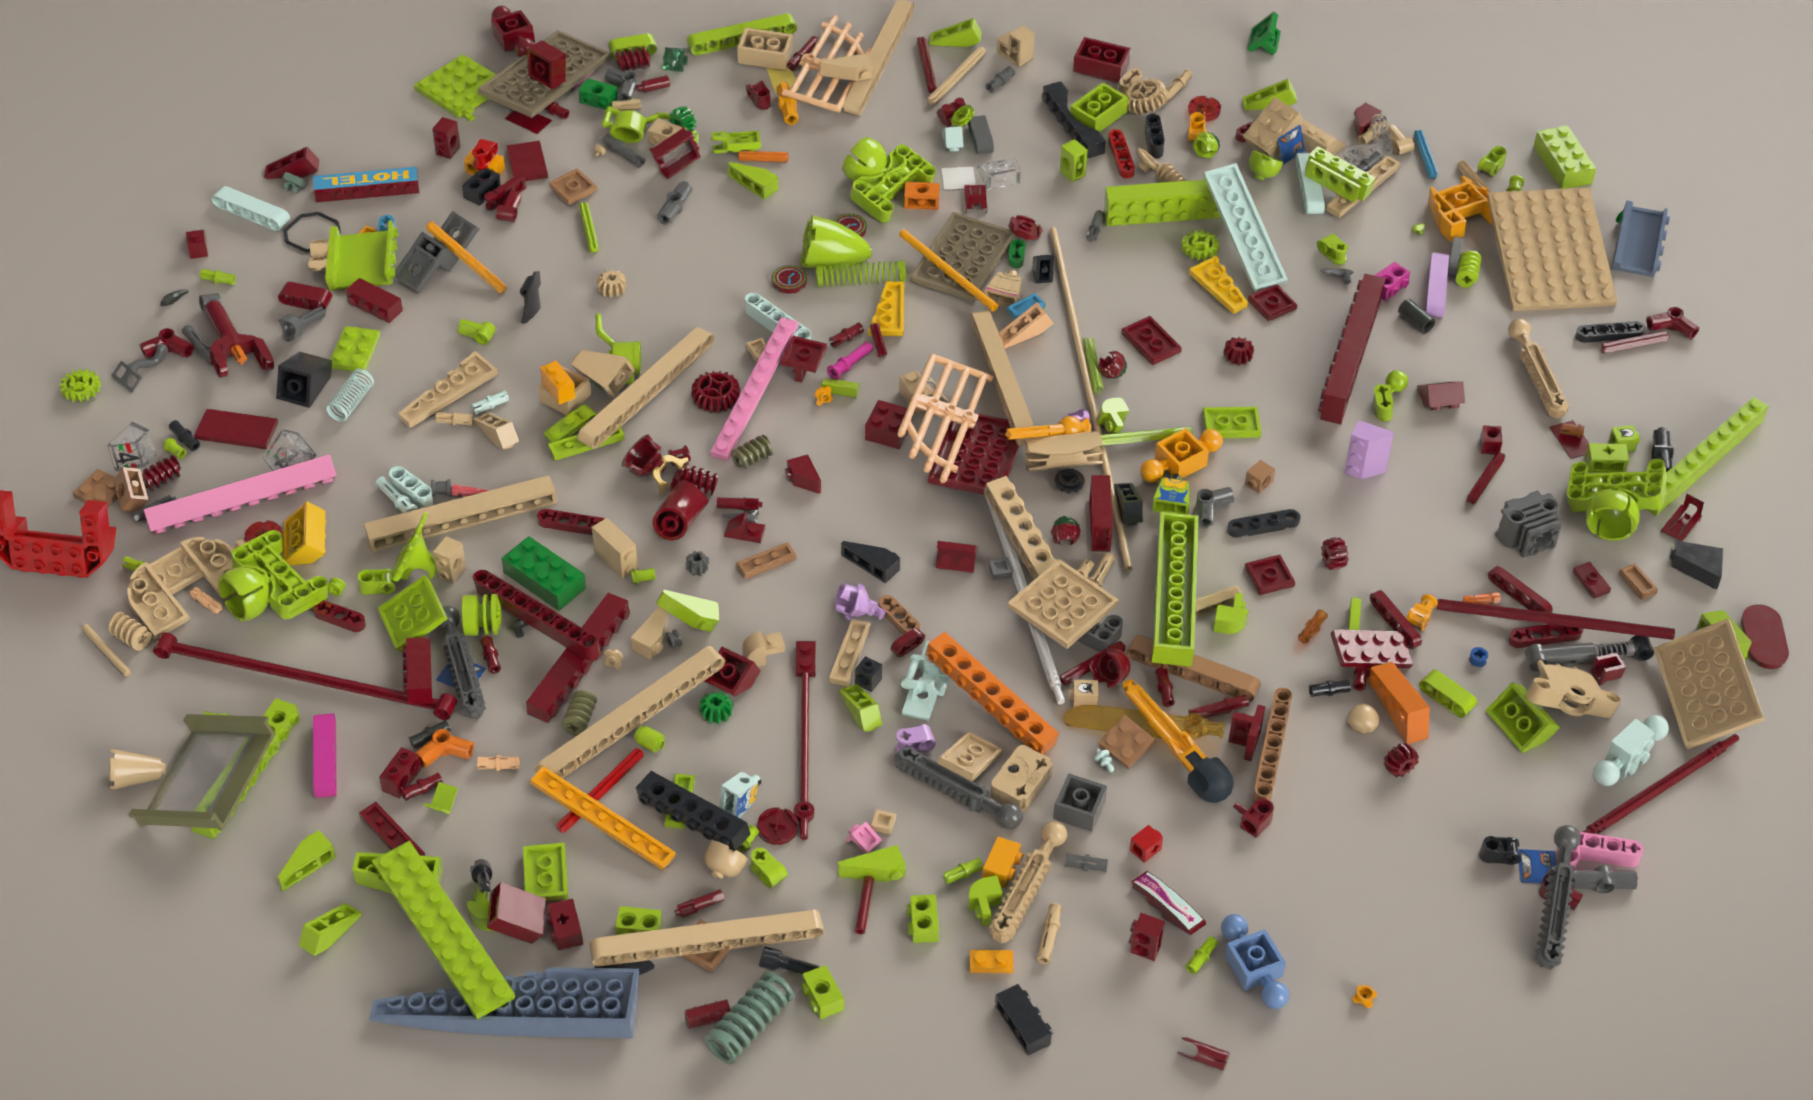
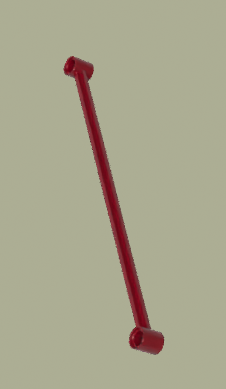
M167 632L161 634L153 648V653L162 659H168L171 653L408 704V696H404L403 691L177 643V638ZM443 693L439 699L432 698L433 703L408 704L434 710L433 713L437 718L449 720L458 701L453 695Z

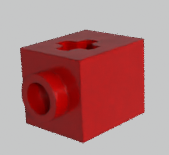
M1147 825L1131 838L1129 850L1145 863L1162 850L1163 837L1158 830H1154L1150 825Z

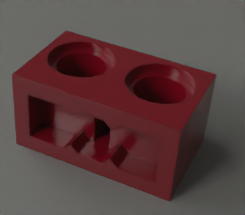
M403 747L398 750L379 776L383 792L399 799L401 798L400 790L408 787L422 769L419 754Z
M1140 913L1138 920L1134 919L1130 928V932H1132L1128 942L1131 944L1130 953L1155 961L1162 945L1165 921Z

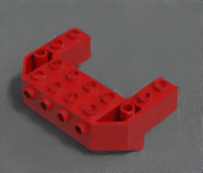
M0 490V559L12 570L88 578L106 562L114 550L116 527L109 526L107 502L86 501L79 511L82 536L28 530L26 517L15 516L12 491Z

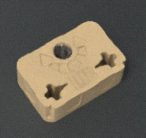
M1025 745L1018 746L991 782L992 799L1003 805L1006 803L1016 804L1021 808L1022 812H1025L1052 776L1053 763L1051 758Z

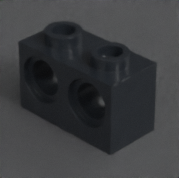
M488 168L476 172L462 185L464 199L479 206L485 202L484 195L501 186L500 174Z

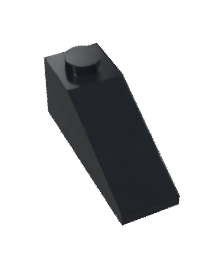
M1133 483L1114 484L1123 523L1131 526L1142 523L1143 501Z
M848 541L841 542V556L884 583L888 582L900 570V557L886 548Z

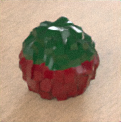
M1113 350L1108 352L1113 358L1107 356L1105 359L1100 357L1098 366L1100 373L1104 377L1115 379L1125 374L1127 362L1123 354Z
M1066 515L1059 517L1054 522L1051 530L1054 542L1060 545L1061 540H1070V545H1073L1079 539L1080 525L1073 518L1066 517Z

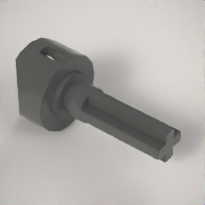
M320 306L298 318L294 314H289L277 320L283 330L284 339L291 341L303 334V327L326 316V310Z

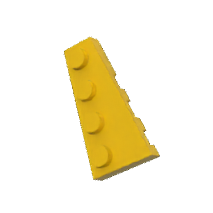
M1217 255L1189 269V275L1232 314L1247 308V300L1239 288L1235 287L1233 279L1227 275L1226 269L1219 263Z
M886 281L875 316L872 318V324L879 323L882 336H904V281ZM870 327L868 329V336H872Z

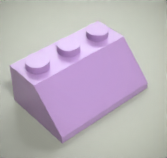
M1359 420L1351 434L1344 473L1359 479L1386 473L1394 432Z

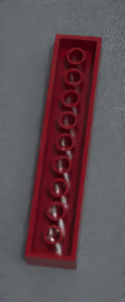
M1364 273L1363 279L1358 281L1357 290L1359 291L1354 293V304L1351 303L1349 314L1351 315L1346 317L1345 326L1347 327L1342 329L1341 338L1343 339L1338 341L1337 350L1339 351L1334 353L1333 362L1335 363L1330 365L1329 374L1331 375L1326 377L1324 385L1326 388H1323L1320 399H1323V401H1320L1318 412H1321L1320 420L1342 424L1381 304L1385 278Z

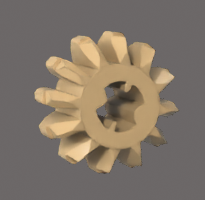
M613 269L609 272L605 270L604 273H600L599 278H597L599 294H603L604 297L610 296V298L613 296L619 297V294H624L627 287L624 274L620 273L619 270L614 272Z

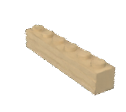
M1235 585L1196 599L1195 618L1217 610L1218 605L1229 606L1234 604L1235 594L1242 593L1241 590Z

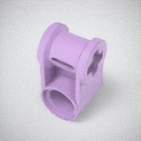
M928 725L901 729L896 734L898 742L895 748L897 752L906 746L913 748L917 752H927L936 745Z

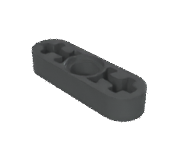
M1454 236L1448 266V275L1456 277L1463 241L1461 237Z

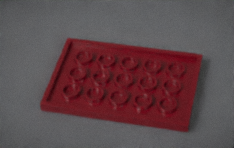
M974 413L979 415L974 429L967 428L954 465L958 466L957 472H950L947 481L941 483L940 476L944 468L934 462L928 476V483L985 495L986 483L1004 476L1009 478L1020 446L1017 445L1015 439L1008 440V437L1005 436L1007 429L1011 428L1008 419ZM954 421L950 422L937 454L946 461L961 424Z

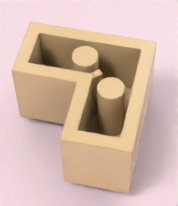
M1024 25L1014 31H1009L997 38V52L1020 67L1033 59L1035 33Z

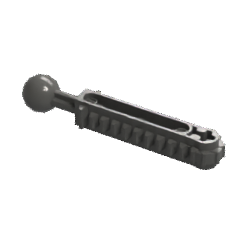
M443 606L448 619L440 624L439 627L446 631V641L442 643L450 667L458 701L464 716L476 719L482 716L486 707L466 637L460 636L457 630V625L460 622V613L453 606Z
M903 747L895 753L894 761L896 768H899L900 771L913 776L915 779L922 781V783L970 808V811L975 810L979 813L983 808L997 815L999 824L1004 828L1013 829L1020 825L1023 819L1021 808L1013 803L1001 805L988 798L989 790L986 789L985 785L979 786L978 783L976 784L939 765L936 761L924 756L911 747Z
M1563 825L1556 829L1553 837L1554 843L1559 848L1557 864L1546 872L1549 875L1546 878L1549 884L1545 887L1548 892L1544 894V897L1547 899L1543 902V905L1546 907L1542 910V913L1545 915L1540 919L1543 923L1539 926L1542 931L1538 934L1541 939L1537 941L1540 947L1535 951V959L1540 964V967H1545L1549 970L1562 963L1561 959L1564 954L1561 951L1565 948L1562 943L1566 940L1563 935L1567 933L1564 927L1568 925L1566 919L1570 914L1567 911L1571 909L1568 903L1572 901L1569 895L1573 893V890L1570 888L1574 885V882L1571 880L1577 876L1573 872L1574 866L1570 865L1571 852L1579 846L1581 837L1577 828L1572 825Z

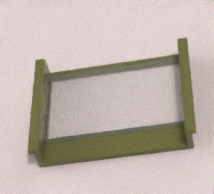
M186 714L183 721L191 731V734L147 809H131L128 816L135 818L141 827L144 825L217 828L218 830H223L275 736L274 731L268 724V716Z

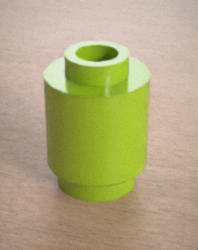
M640 726L634 735V740L637 741V744L654 753L662 750L665 746L664 734L648 726Z

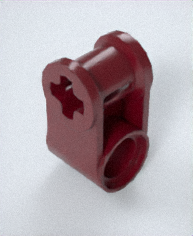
M763 80L754 85H746L747 95L758 109L767 110L771 107L770 90L766 87Z

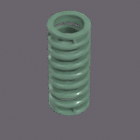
M771 971L764 972L760 977V981H756L752 989L747 990L745 996L741 997L737 1004L730 1008V1012L723 1016L722 1021H718L714 1029H711L704 1036L708 1049L724 1063L733 1064L736 1056L743 1054L742 1048H748L750 1040H755L758 1037V1032L765 1030V1024H770L773 1021V1016L780 1014V1008H785L788 1002L794 999L791 987L776 973ZM776 982L781 985L786 994L784 995L780 989L771 983ZM715 1041L719 1042L727 1051L723 1053Z

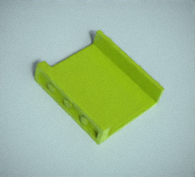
M392 220L388 223V231L340 235L337 226L330 227L325 280L330 291L347 289L358 278L375 286L392 284L393 277H395L396 238L399 236L398 228L394 227Z

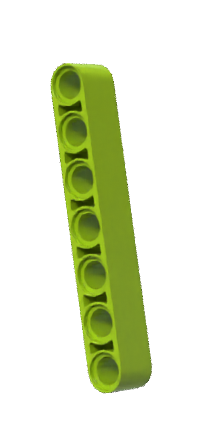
M785 13L694 33L687 37L686 42L693 55H701L737 47L745 28L793 34L797 30V24L791 14Z

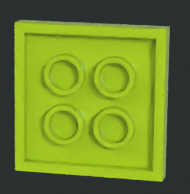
M426 575L378 607L395 649L399 652H402V646H406V638H421L448 619L430 579Z

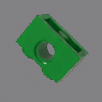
M587 78L578 90L580 103L606 110L607 107H612V101L618 100L617 86Z

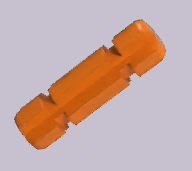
M1493 592L1491 595L1489 593L1476 594L1473 597L1467 595L1463 597L1462 601L1490 605V602L1492 604H1499L1501 596L1499 592Z

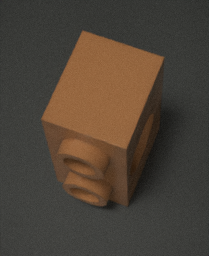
M122 467L113 480L120 509L124 512H134L142 508L148 501L141 470Z

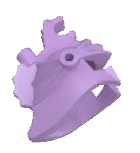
M846 583L840 584L835 597V610L844 613L846 619L852 620L853 617H860L866 613L869 616L875 615L880 620L884 617L886 611L878 607V602L868 597L864 585L858 584L854 587Z

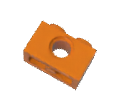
M905 182L904 209L939 210L940 183Z

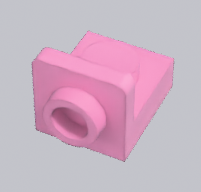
M864 822L861 826L856 824L848 831L850 836L845 839L847 842L852 840L864 854L869 853L882 841L867 822Z

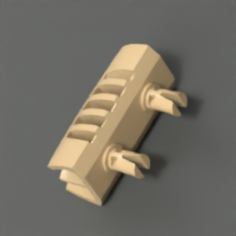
M1099 431L1025 438L1026 470L1031 472L1103 464L1099 457V454H1103L1099 447L1103 444Z

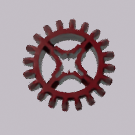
M713 370L712 373L706 372L705 375L700 374L691 387V397L694 404L698 406V409L703 408L704 412L710 410L711 414L713 411H717L719 414L722 410L726 412L727 408L732 409L741 392L738 380L733 375H729L728 372L722 373L721 370L719 372H714Z

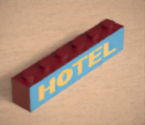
M417 167L313 176L316 203L420 193Z

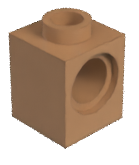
M1262 460L1258 461L1246 471L1245 485L1257 493L1262 492L1273 482L1275 469Z

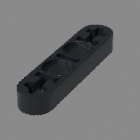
M1638 321L1582 325L1577 328L1575 337L1582 343L1615 341L1641 336L1644 334L1645 326ZM1615 330H1621L1623 333H1618ZM1597 331H1603L1606 334H1599Z

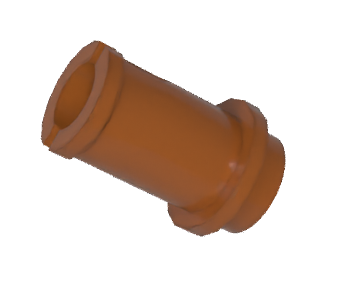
M1562 422L1560 434L1577 436V438L1579 436L1583 437L1585 426H1582L1581 423L1574 425Z

